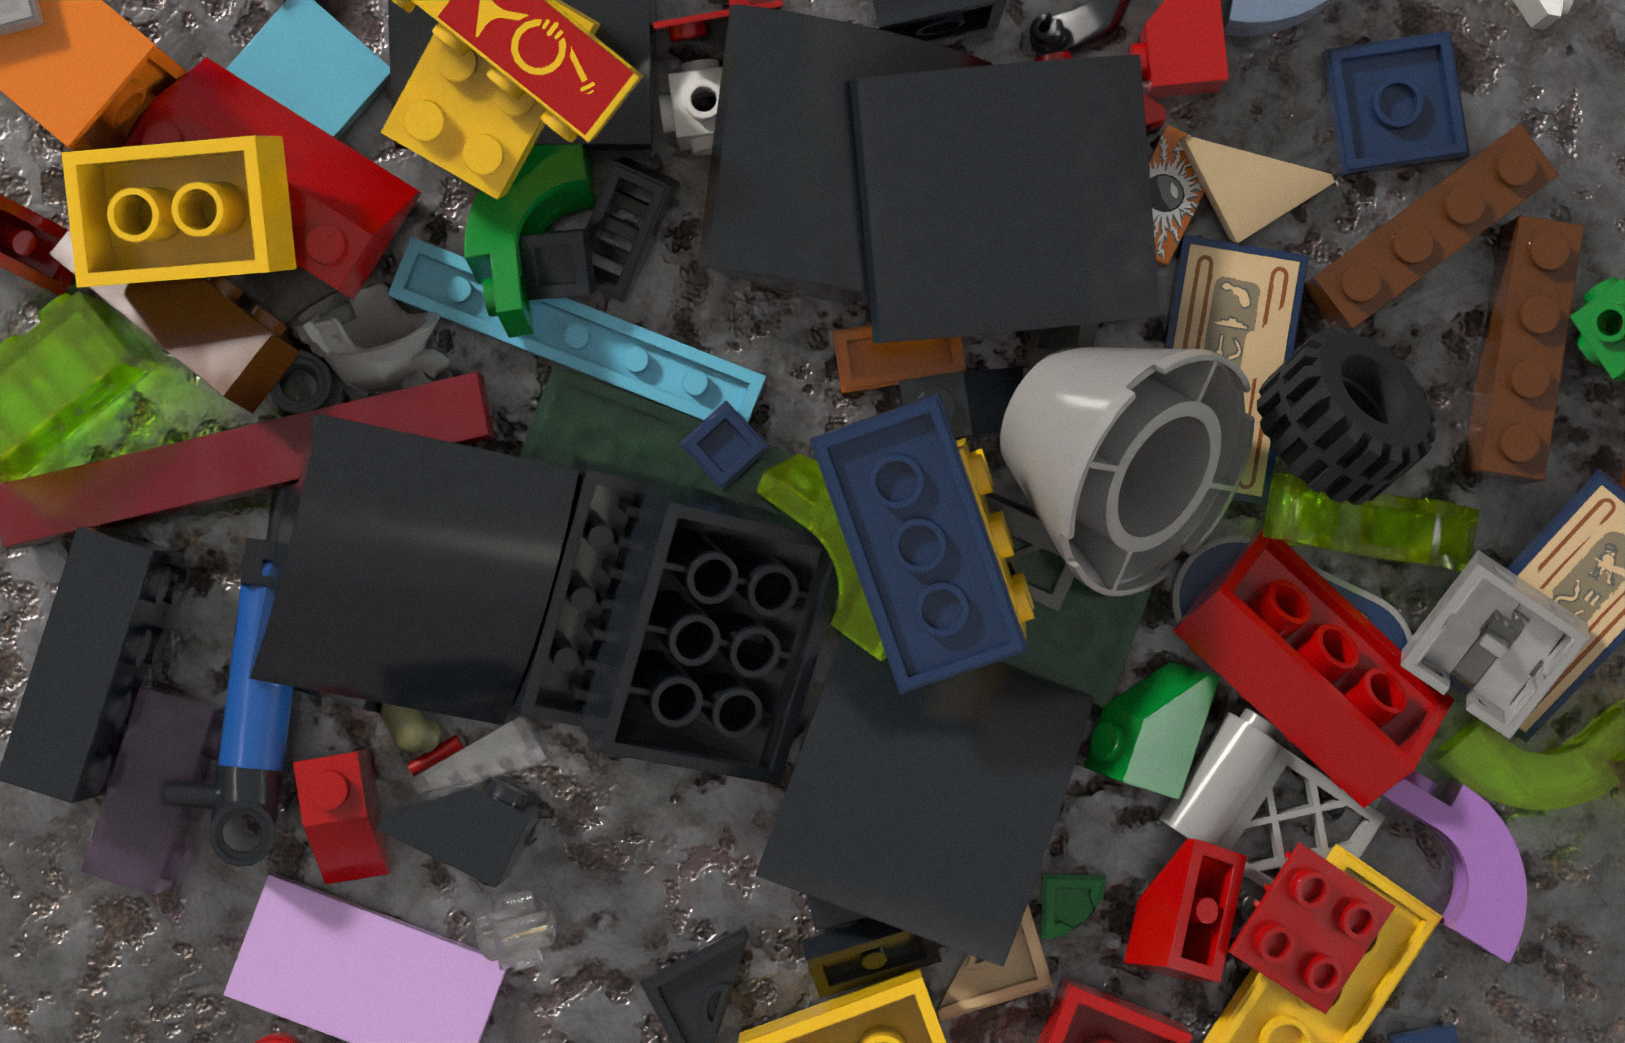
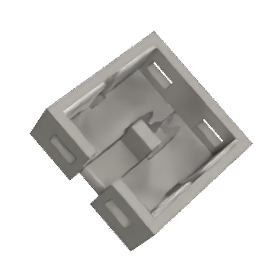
M1478 550L1402 649L1400 666L1443 695L1450 688L1451 672L1455 673L1473 685L1466 693V710L1508 739H1511L1590 639L1588 623Z

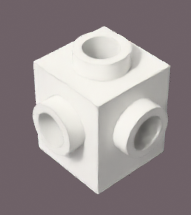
M700 59L682 64L680 73L668 74L670 93L659 94L664 133L676 131L680 150H692L693 155L696 156L712 155L723 68L719 67V61L716 59ZM715 96L717 99L715 106L707 112H700L692 106V100L696 98Z

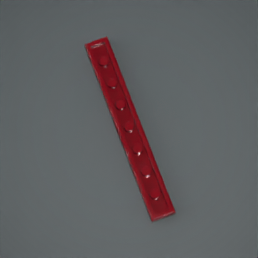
M473 372L0 484V531L2 545L4 548L12 550L75 536L77 527L106 529L296 484L299 481L311 418L318 414L461 445L494 439L484 376L478 372Z

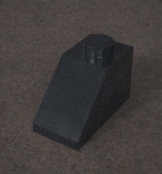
M1022 367L970 370L900 380L897 385L899 405L903 406L940 393L956 440L965 437L967 440L1001 435L1002 422L1008 404L1024 378Z

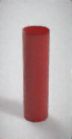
M456 734L437 745L433 751L424 753L412 760L407 766L412 775L417 777L463 749L464 745Z

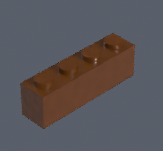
M1520 123L1305 282L1303 291L1330 327L1336 331L1340 327L1352 330L1556 178L1559 173Z
M1519 215L1500 226L1462 474L1519 484L1545 481L1584 225Z
M69 228L49 254L75 275ZM225 276L90 287L219 394L252 414L301 353L281 337L288 326L258 303L248 311L237 302L244 291Z

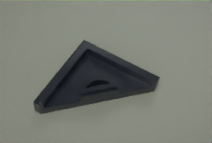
M745 924L641 979L640 984L671 1043H716L749 936V931Z

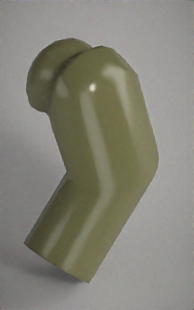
M381 704V718L397 747L409 754H414L416 751L429 753L437 747L441 736V730L437 722L424 719L421 712L417 709Z

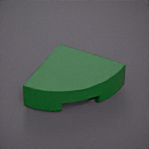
M1041 872V939L1066 935L1086 921L1102 901L1107 876L1105 874Z

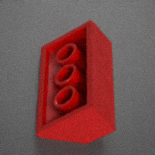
M206 57L154 98L124 147L254 135L283 136L296 265L354 300L422 193Z
M1267 525L1250 540L1197 597L1173 630L1197 656L1204 659L1235 688L1243 699L1250 702L1283 733L1290 743L1297 746L1331 778L1336 786L1344 790L1363 809L1414 771L1454 702V699L1448 693H1445V695L1441 694L1401 667L1402 651Z

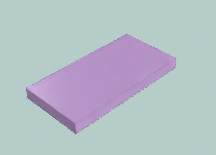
M271 873L267 877L223 995L349 1043H480L510 961L279 874Z

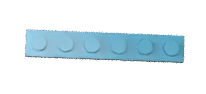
M410 237L387 295L394 298V300L422 311L437 312L440 314V318L701 421H704L727 400L749 424L767 379L762 374L566 297L531 300L534 334L509 338L498 316L489 317L484 301L483 283H477L465 258L414 237Z

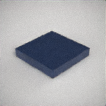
M1451 31L1324 50L1322 61L1341 177L1461 160L1470 156Z

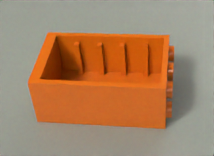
M38 0L44 25L0 36V91L73 151L124 147L154 98L185 75L187 71L103 0Z

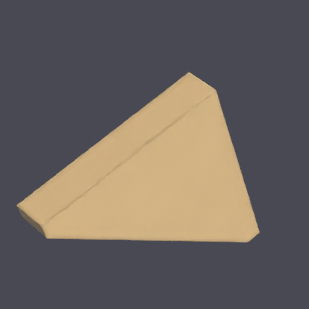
M1188 135L1179 139L1228 239L1235 243L1243 241L1335 183L1332 174Z
M1029 904L1026 906L1004 967L967 953L965 954L936 1008L940 1021L1053 987Z

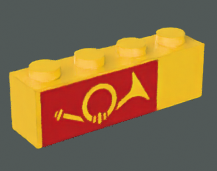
M391 0L409 13L418 5L438 21L432 32L441 41L462 56H465L470 49L474 50L492 65L486 75L497 86L517 100L520 99L524 92L530 95L546 108L540 117L541 120L571 143L574 142L578 135L588 143L594 140L644 76L551 0Z

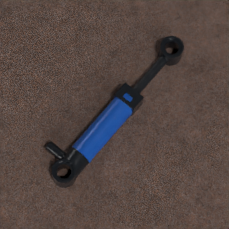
M298 350L301 353L283 374L284 376L293 370H302L309 373L317 384L316 393L305 401L291 400L283 394L280 388L282 376L267 395V399L272 409L275 410L276 416L282 418L324 408L332 386L331 373L326 363L316 354L305 350ZM287 487L272 490L266 540L246 538L216 783L165 779L161 784L159 802L162 805L212 810L209 830L210 844L220 859L227 864L237 867L252 866L262 861L272 850L276 838L294 687L249 679L248 677ZM246 814L253 816L262 827L260 841L255 847L246 851L231 848L223 836L225 824L236 815Z

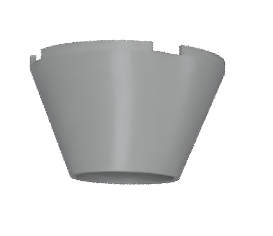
M1067 347L1049 354L1028 372L1015 390L1006 409L1000 435L1001 452L1006 465L1068 568L1080 582L1103 595H1132L1164 580L1165 574L1159 570L1173 560L1182 550L1192 556L1199 549L1228 508L1241 481L1249 458L1255 418L1245 413L1243 391L1247 393L1251 390V387L1244 372L1237 364L1218 353L1203 349Z

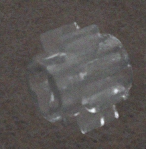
M511 890L489 896L488 899L492 911L481 914L476 921L475 927L476 940L484 957L490 961L498 960L499 969L501 970L513 967L515 971L543 964L540 949L551 946L556 936L555 919L549 906L542 900L533 901L531 890L520 893L517 890Z

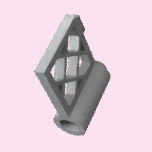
M1245 708L1240 718L1230 712L1226 714L1190 769L1180 800L1171 798L1158 819L1186 838L1198 839L1231 851L1246 828L1267 824L1273 857L1246 862L1243 873L1244 876L1262 888L1266 883L1271 886L1274 879L1261 871L1276 868L1278 874L1287 860L1284 857L1285 853L1279 827V821L1310 814L1316 847L1310 850L1326 859L1335 844L1359 859L1386 818L1385 815L1376 810L1382 798H1377L1363 809L1344 790L1336 786L1330 778L1273 740L1272 738L1278 731V728L1258 714ZM1287 766L1303 777L1308 804L1276 811L1272 788ZM1317 787L1333 798L1320 801ZM1263 803L1265 813L1255 815ZM1347 806L1363 817L1349 840L1328 845L1322 816L1323 811Z

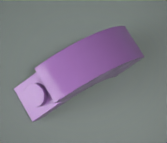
M1413 771L1380 797L1430 828L1439 837L1449 853L1454 875L1453 890L1449 904L1439 923L1493 956L1510 963L1523 932L1527 910V881L1524 865L1512 834L1496 811L1481 796L1466 785L1448 781L1437 799L1434 795L1439 786L1418 772Z

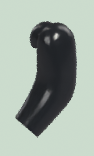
M1086 0L1078 7L1054 15L1050 12L1042 13L1030 25L1031 47L1037 54L1043 56L1062 51H1069L1073 54L1102 44L1117 32L1131 0Z

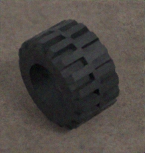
M1332 327L1324 328L1318 334L1315 333L1261 385L1259 390L1261 397L1257 400V411L1263 417L1260 421L1263 434L1269 437L1272 443L1270 447L1276 456L1281 457L1288 466L1287 469L1296 478L1300 477L1305 481L1308 488L1318 494L1323 492L1330 500L1339 503L1347 500L1352 505H1362L1367 500L1371 502L1429 453L1432 449L1431 443L1436 438V429L1432 425L1435 421L1433 409L1426 402L1428 397L1422 386L1416 382L1413 373L1408 367L1403 365L1395 357V354L1385 346L1382 347L1377 344L1373 338L1363 333L1357 335L1353 330L1340 327L1337 331Z

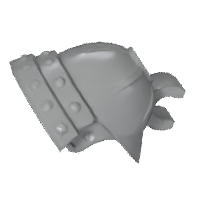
M374 275L368 277L354 300L336 290L300 310L288 322L293 330L294 337L299 338L302 343L308 344L311 351L319 357H323L347 386L358 392L380 395L392 392L401 386L405 389L433 382L425 376L424 372L435 378L449 364V360L442 353L426 348V342L438 323L440 314L437 312L406 313L400 308L394 298L387 296L390 289L381 282L376 283Z

